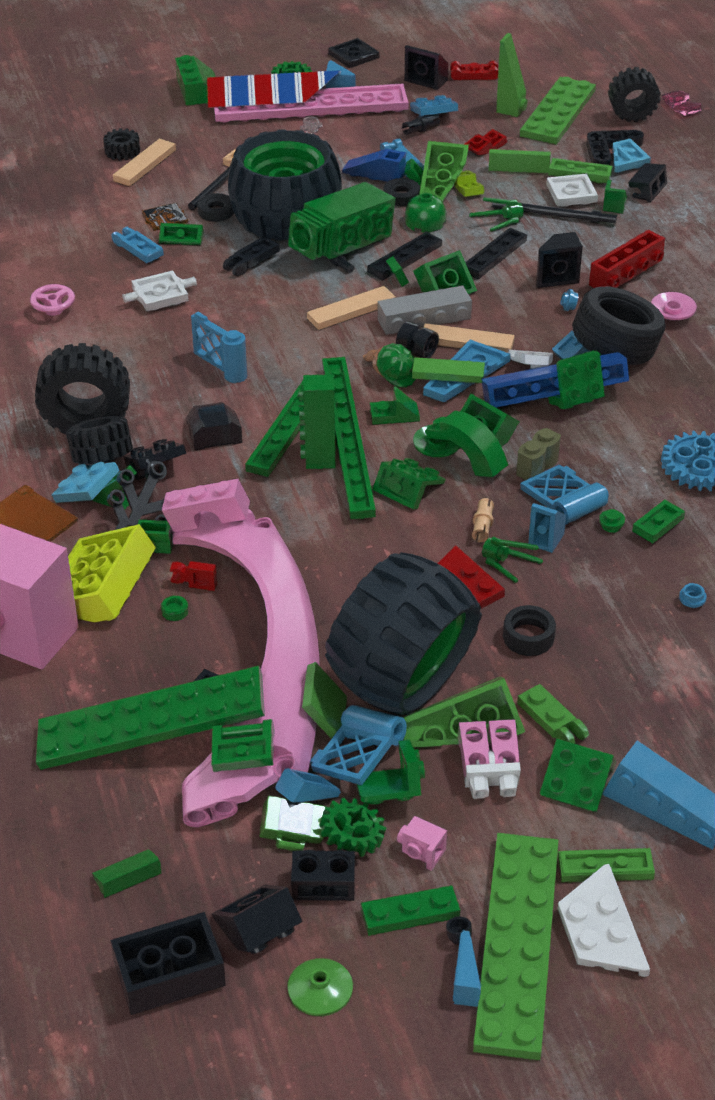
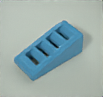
M289 768L284 769L275 787L279 793L291 802L338 797L341 793L339 788L323 776Z
M463 930L460 936L453 1001L454 1004L478 1007L481 985L470 932Z

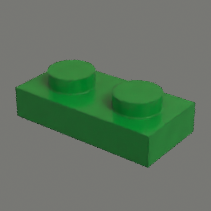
M664 499L633 523L632 532L654 543L684 519L685 511Z

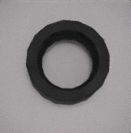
M525 605L516 607L505 616L503 626L504 643L511 651L519 655H541L553 646L556 631L555 619L547 610L538 606ZM521 625H533L541 628L544 633L538 636H525L514 629Z

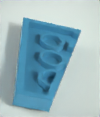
M469 340L451 360L485 362L484 377L510 362L511 354ZM430 380L423 387V395L444 403L475 383Z

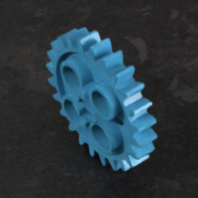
M692 431V435L689 436L683 432L682 438L675 435L674 440L669 439L667 445H664L661 455V467L665 469V475H671L672 481L679 479L680 486L687 483L688 489L697 486L699 491L703 487L712 491V487L715 486V433L707 436L705 431H702L701 435Z

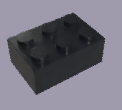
M205 912L110 940L114 965L131 1015L226 986L224 962Z

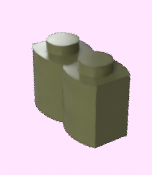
M544 428L536 432L532 440L521 445L518 450L516 476L528 480L553 467L559 459L561 434Z

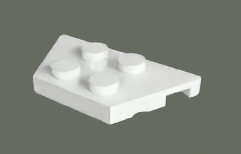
M605 864L558 902V912L578 965L589 967L601 966L605 970L616 972L619 971V968L639 972L638 976H649V965L609 864Z

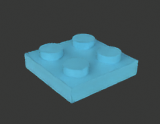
M98 462L91 465L80 464L73 468V473L67 479L59 483L52 497L56 503L93 500L120 470L115 462Z

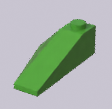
M507 33L500 41L496 112L518 117L522 111L526 110L528 100L526 99V89L512 35Z
M428 141L420 194L430 193L444 202L466 165L469 145Z
M501 676L403 717L407 726L404 740H410L413 747L458 744L460 722L485 721L488 733L489 721L515 720L517 735L525 733L506 680ZM501 728L496 732H509V730ZM470 730L466 734H476L480 732L477 730Z

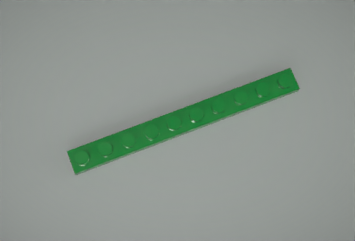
M323 358L322 368L324 375L334 374L335 438L350 519L376 517V508L346 358Z

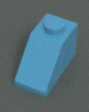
M533 503L531 506L528 544L538 545L539 549L552 553L564 535L566 515Z

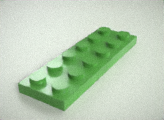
M559 77L520 129V137L557 145L594 94L596 84L586 80L578 81L570 77Z

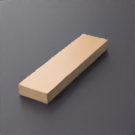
M158 139L114 173L113 181L131 186L176 150V144Z
M385 286L309 311L307 312V319L320 330L378 310V301L396 297Z
M427 323L423 327L438 333V346L462 348L469 340H473L508 353V350H512L515 335Z

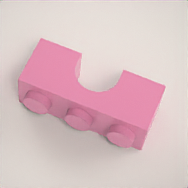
M239 479L167 492L162 512L175 533L197 529L202 511L216 514L222 524L245 520L250 500Z

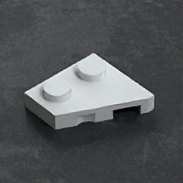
M508 350V353L511 354L510 360L530 364L531 369L549 366L553 359V353Z

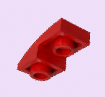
M492 129L484 136L476 134L464 145H469L468 150L477 155L488 154L490 149L497 150L507 143V136Z

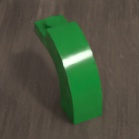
M453 411L447 417L435 419L433 424L425 429L428 439L449 440L460 446L467 454L475 476L494 477L508 466L505 453L495 435L486 425L470 414Z

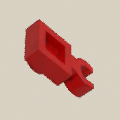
M190 561L189 565L186 566L181 562H172L170 572H173L171 582L179 584L186 581L189 582V588L215 591L217 586L216 564Z

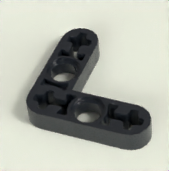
M639 130L589 132L587 134L586 146L591 163L610 165L611 154L609 149L613 148L614 142L631 139L640 147L643 145L644 133Z

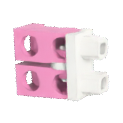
M515 720L489 721L488 733L485 721L460 722L458 744L462 756L465 788H470L474 799L488 797L489 786H499L500 796H516L521 769ZM501 728H504V729L509 730V732H496V731H497L498 729H501ZM470 730H477L480 732L476 734H466Z

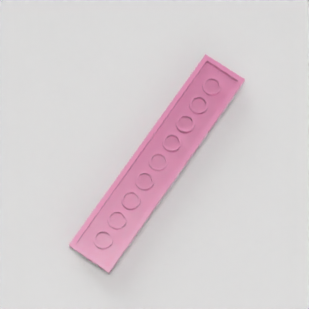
M403 84L325 88L317 91L305 103L214 107L215 122L226 123L234 120L304 118L313 115L381 113L392 110L399 112L408 110V99Z

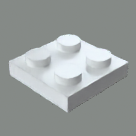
M587 174L547 178L546 185L557 207H568L577 204L587 205L598 201V194Z

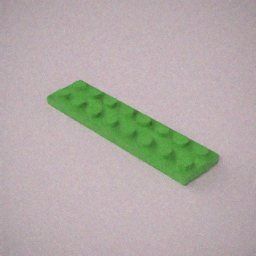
M497 833L480 984L481 993L480 1000L478 1001L473 1052L533 1060L541 1059L558 839Z

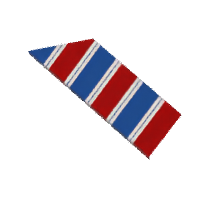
M341 70L207 77L208 108L305 103L335 75L341 73Z

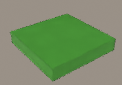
M314 662L307 665L302 708L332 739L342 726L341 716L346 710L347 696L326 672Z

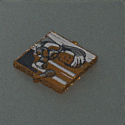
M177 203L142 210L146 224H149L153 231L160 230L161 223H188L184 210H181Z

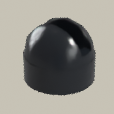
M454 917L446 923L447 936L453 944H460V936L463 930L469 931L470 937L472 936V924L468 918Z

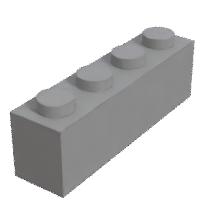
M464 286L378 301V321L386 335L398 333L400 327L406 321L418 324L423 328L425 323L441 325L471 319L472 300Z

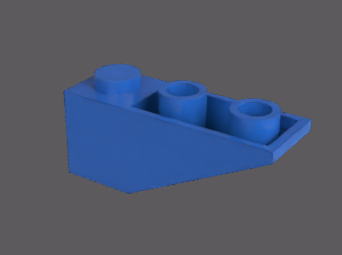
M384 149L354 158L346 163L342 173L387 182L392 179L403 178L405 176L406 152Z

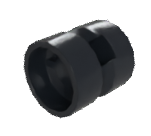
M406 321L400 327L396 337V344L404 346L413 355L420 358H431L439 342L437 332L428 328H422L420 325L410 321Z

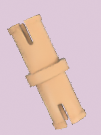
M488 498L479 500L477 512L473 516L474 529L472 538L476 540L478 534L477 542H485L488 539L489 528L493 524L492 511L494 503L491 500L488 506Z

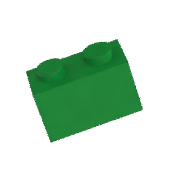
M460 250L427 262L413 270L423 293L464 286L468 294L477 291Z
M473 394L469 395L461 409V412L472 415L486 425L495 435L501 447L508 443L520 422Z

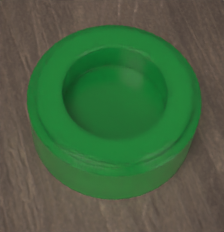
M181 596L165 598L161 603L163 617L169 621L184 619L189 612L187 600Z

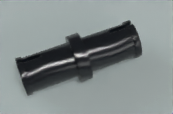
M438 114L425 117L418 116L415 120L402 123V129L409 127V129L403 130V133L409 135L417 131L424 132L427 128L438 126L440 119L433 121V119L439 118Z

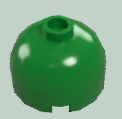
M422 193L413 197L408 202L405 209V224L411 230L415 231V228H419L423 233L426 231L435 232L441 230L444 223L446 224V208L442 200L430 193Z

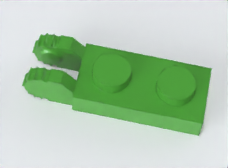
M541 684L518 695L517 704L552 738L575 744L573 734L580 740H584L589 736L587 726L580 719H576Z

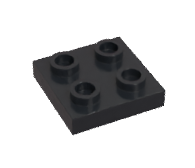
M160 439L154 441L152 447L146 449L144 446L133 448L130 454L123 457L126 466L130 465L137 472L134 478L140 480L146 478L144 470L152 461L164 462L187 454L184 444L175 443L174 440ZM154 467V470L159 473V470Z

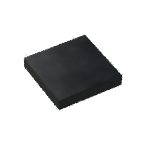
M359 38L328 48V54L348 68L380 58L379 51Z

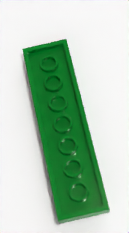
M259 666L38 719L36 764L40 770L213 729L215 725L226 726L264 717L261 669Z

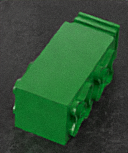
M363 182L306 202L302 211L299 210L296 213H291L288 246L311 260L321 256L333 259L391 237L396 198L367 182Z

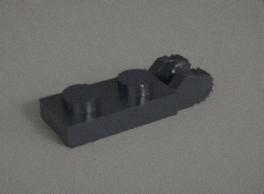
M263 236L228 257L223 263V269L226 271L232 270V274L239 277L245 274L248 268L279 252L280 245Z

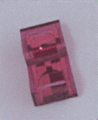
M677 90L662 95L664 102L681 115L688 116L702 112L700 103L689 101V93Z

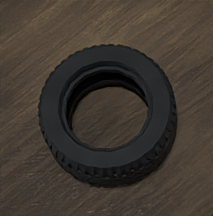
M597 287L584 294L572 327L576 339L589 351H597L600 353V356L619 352L627 358V365H639L654 356L664 334L666 324L660 310L643 297L615 287Z

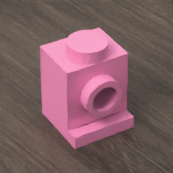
M414 816L408 826L404 825L399 831L397 842L402 844V852L413 859L425 862L426 869L432 871L446 850L447 830Z

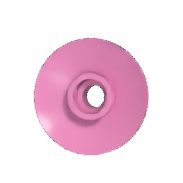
M678 292L661 293L656 295L651 301L660 310L663 317L669 320L690 318L695 314L697 307L691 297Z

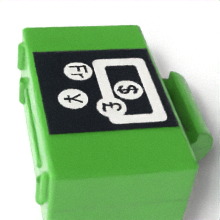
M268 796L263 804L259 837L276 840L277 848L290 851H303L306 842L321 843L323 837L320 835L322 828L319 827V823L326 806L306 802H291L285 798Z

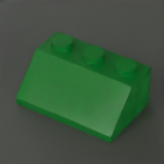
M183 55L175 58L177 81L186 106L208 103L207 77H216L214 71L195 56Z

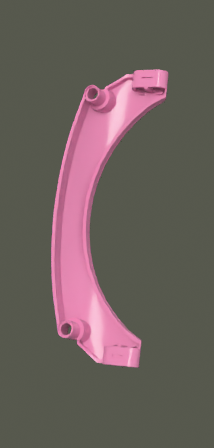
M249 509L245 520L223 524L216 514L202 511L197 529L173 532L172 534L173 544L197 545L230 557L243 566L258 583L267 612V643L261 667L265 716L235 723L233 726L263 723V720L273 719L275 731L272 766L214 772L211 765V753L202 764L184 779L182 783L183 821L190 827H202L235 815L238 810V803L249 801L255 795L276 783L284 769L289 768L308 773L317 723L302 708L307 665L316 662L320 666L318 638L310 598L300 570L272 520L267 517L255 520L254 514Z

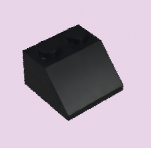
M408 45L405 46V82L438 90L448 81L449 63L441 54Z
M576 232L554 234L539 248L536 277L537 288L579 283L583 246Z
M266 884L212 913L214 920L236 949L250 952V954L264 950L268 946L267 942L275 937L280 939L292 934L295 931L294 926L303 922L288 887Z

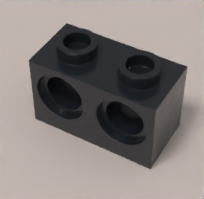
M292 851L291 890L293 900L355 901V851Z

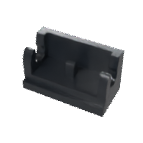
M644 163L628 182L629 187L638 188L641 191L640 194L633 193L632 197L652 202L667 184L666 165Z

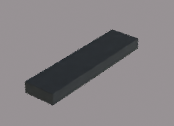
M508 228L465 262L471 277L480 279L524 244L527 241V234L513 228Z
M426 231L369 264L367 272L383 281L393 275L386 260L394 257L401 268L404 269L441 247L442 239Z

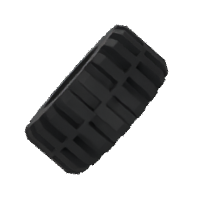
M79 343L78 346L69 344L65 345L64 349L57 348L52 351V355L45 357L43 364L39 367L34 395L36 408L44 420L48 419L47 424L52 428H59V432L66 434V431L73 425L86 420L106 416L125 417L129 405V373L117 356L114 358L112 352L107 349L103 351L98 345L86 346V343ZM75 382H84L96 386L103 393L94 398L82 399L68 394L63 387Z

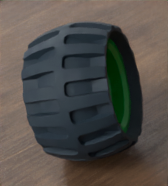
M281 129L272 132L266 131L247 138L242 145L236 148L228 173L229 198L232 209L240 224L249 233L252 232L258 237L265 236L277 241L289 240L291 213H296L299 210L302 211L306 202L342 190L339 163L330 144L326 140L320 139L318 135L305 133L301 130Z
M400 552V554L393 553L384 561L376 564L373 570L366 577H363L357 584L356 589L342 605L340 613L330 628L329 638L326 640L325 648L327 653L325 657L337 677L356 696L381 710L400 715H410L413 711L422 708L429 699L438 693L466 655L478 631L479 621L482 617L481 606L469 588L445 567L418 555Z

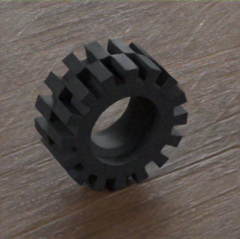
M119 128V131L114 129L112 132L109 131L104 135V151L108 158L112 157V160L118 158V161H122L123 158L129 160V157L133 159L135 158L134 155H139V135L134 130L129 131L127 128L125 130Z

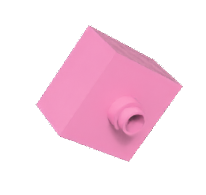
M0 524V654L43 670L79 628L67 548Z

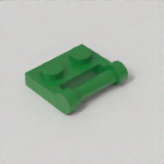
M273 719L263 720V723L241 726H213L211 759L213 771L219 772L272 766L275 735Z

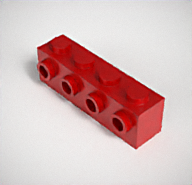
M648 229L591 263L589 286L593 288H617L661 262L664 257L665 238Z

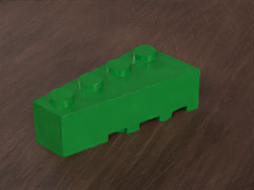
M334 374L303 375V385H298L299 401H304V405H299V421L304 420L305 424L300 425V440H305V444H300L301 459H306V469L335 468Z

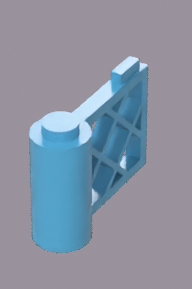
M200 312L191 315L194 354L222 370L228 382L240 383L247 378L245 335L237 330L226 331L209 321L208 317ZM207 337L210 339V341H211V343L213 344V346H214L215 349H213V347H212V345L210 344V342H209V340L207 339Z
M557 465L520 483L521 490L547 508L565 514V525L608 503L609 493L605 486L597 482L590 485L576 476V472L568 466L562 467ZM557 475H560V476H562L564 479H558V478H553V477H555V476H557ZM534 486H545V488H534ZM549 486H563V489L549 488ZM567 487H578V489H567ZM547 496H561V497H559V498H557V499H555V500H552V499H550V498L547 497Z
M356 705L349 706L342 713V726L327 746L323 750L319 749L310 760L313 772L362 785L391 745L397 746L398 741L404 739L407 727L405 719ZM345 737L356 740V742L342 747L339 746ZM378 745L376 750L363 753L362 748ZM357 750L360 751L361 755L347 760L343 758L345 754ZM340 757L341 762L330 766L325 765L328 760ZM364 763L358 774L347 771L348 768Z

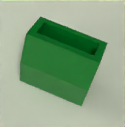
M139 520L138 524H140L156 547L153 553L171 554L173 530L168 521Z

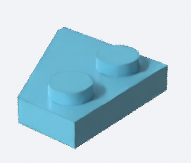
M626 139L613 143L614 172L638 169L644 163H650L651 157L633 140Z

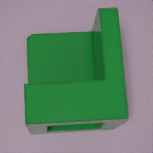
M607 180L603 211L623 214L627 201L626 190L611 188L612 180Z

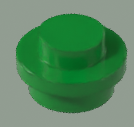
M610 509L600 514L599 522L603 530L615 533L624 526L625 516L615 509Z

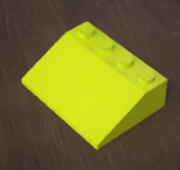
M140 524L78 539L68 556L77 619L90 622L110 621L120 614L124 602L130 596L132 588L139 580L140 574L150 561V557L156 548Z

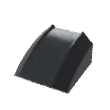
M223 402L193 406L186 417L194 450L243 443L242 427L238 416L233 409Z

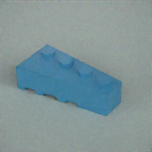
M637 740L618 765L603 795L713 850L715 847V793Z

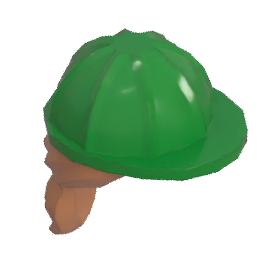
M391 343L378 350H370L367 354L363 355L365 361L373 362V368L379 375L398 388H406L416 380L412 378L414 358L411 351L400 344Z

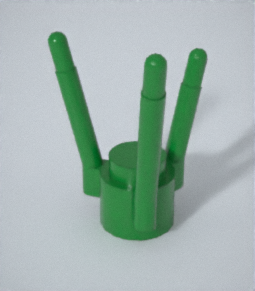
M484 197L483 201L505 204L506 206H503L502 210L469 214L470 217L503 214L504 219H508V221L491 227L490 231L493 232L510 224L519 223V219L523 217V206L517 200Z
M490 537L485 541L482 548V556L487 558L485 563L496 568L514 583L518 582V578L497 563L505 561L508 554L539 564L543 563L541 558L509 549V547L538 550V545Z

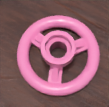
M59 284L42 286L36 289L30 297V303L36 310L51 316L61 314L75 300L74 292L69 287ZM49 291H58L56 293L43 294ZM68 295V299L62 303L63 297ZM37 300H40L44 305L39 304Z

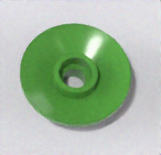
M318 958L308 960L295 968L288 980V995L291 1002L297 1009L312 1016H327L340 1011L347 1005L353 992V981L348 970L340 963L330 959Z

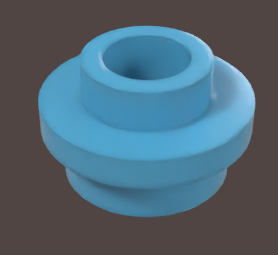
M568 289L567 293L564 292L562 294L560 305L563 306L564 311L575 309L578 293H575L573 289Z
M696 583L685 585L679 594L680 602L690 608L703 606L707 598L704 588Z

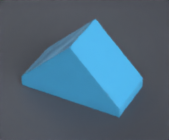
M332 60L328 61L326 71L341 70V73H338L326 83V88L355 87L354 73Z

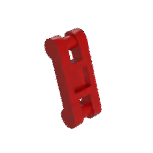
M494 60L488 62V64L476 62L460 64L458 61H453L450 64V74L454 80H495L498 78V63Z

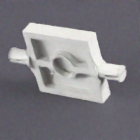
M169 271L131 281L134 292L123 294L122 297L125 303L137 300L142 303L146 311H154L159 308L189 301L185 288L197 286V281L195 277L182 280L176 276L174 271Z

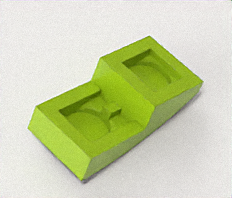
M470 170L461 171L454 183L456 189L464 197L484 194V185L476 181V173Z

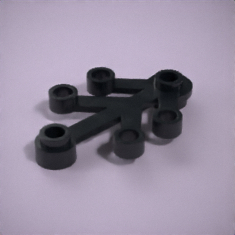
M152 461L145 468L144 475L147 480L139 497H137L132 484L134 480L133 472L129 469H123L117 475V482L122 486L132 512L128 518L122 505L125 499L123 492L117 489L111 491L107 496V502L112 506L119 523L115 530L138 525L141 516L162 511L165 497L163 500L148 503L156 484L161 482L167 474L166 467L162 462ZM154 467L157 468L160 471V473H157L154 470ZM122 475H126L129 481L124 480ZM112 495L117 496L119 498V502L115 501ZM163 514L158 515L154 519L155 521H167Z

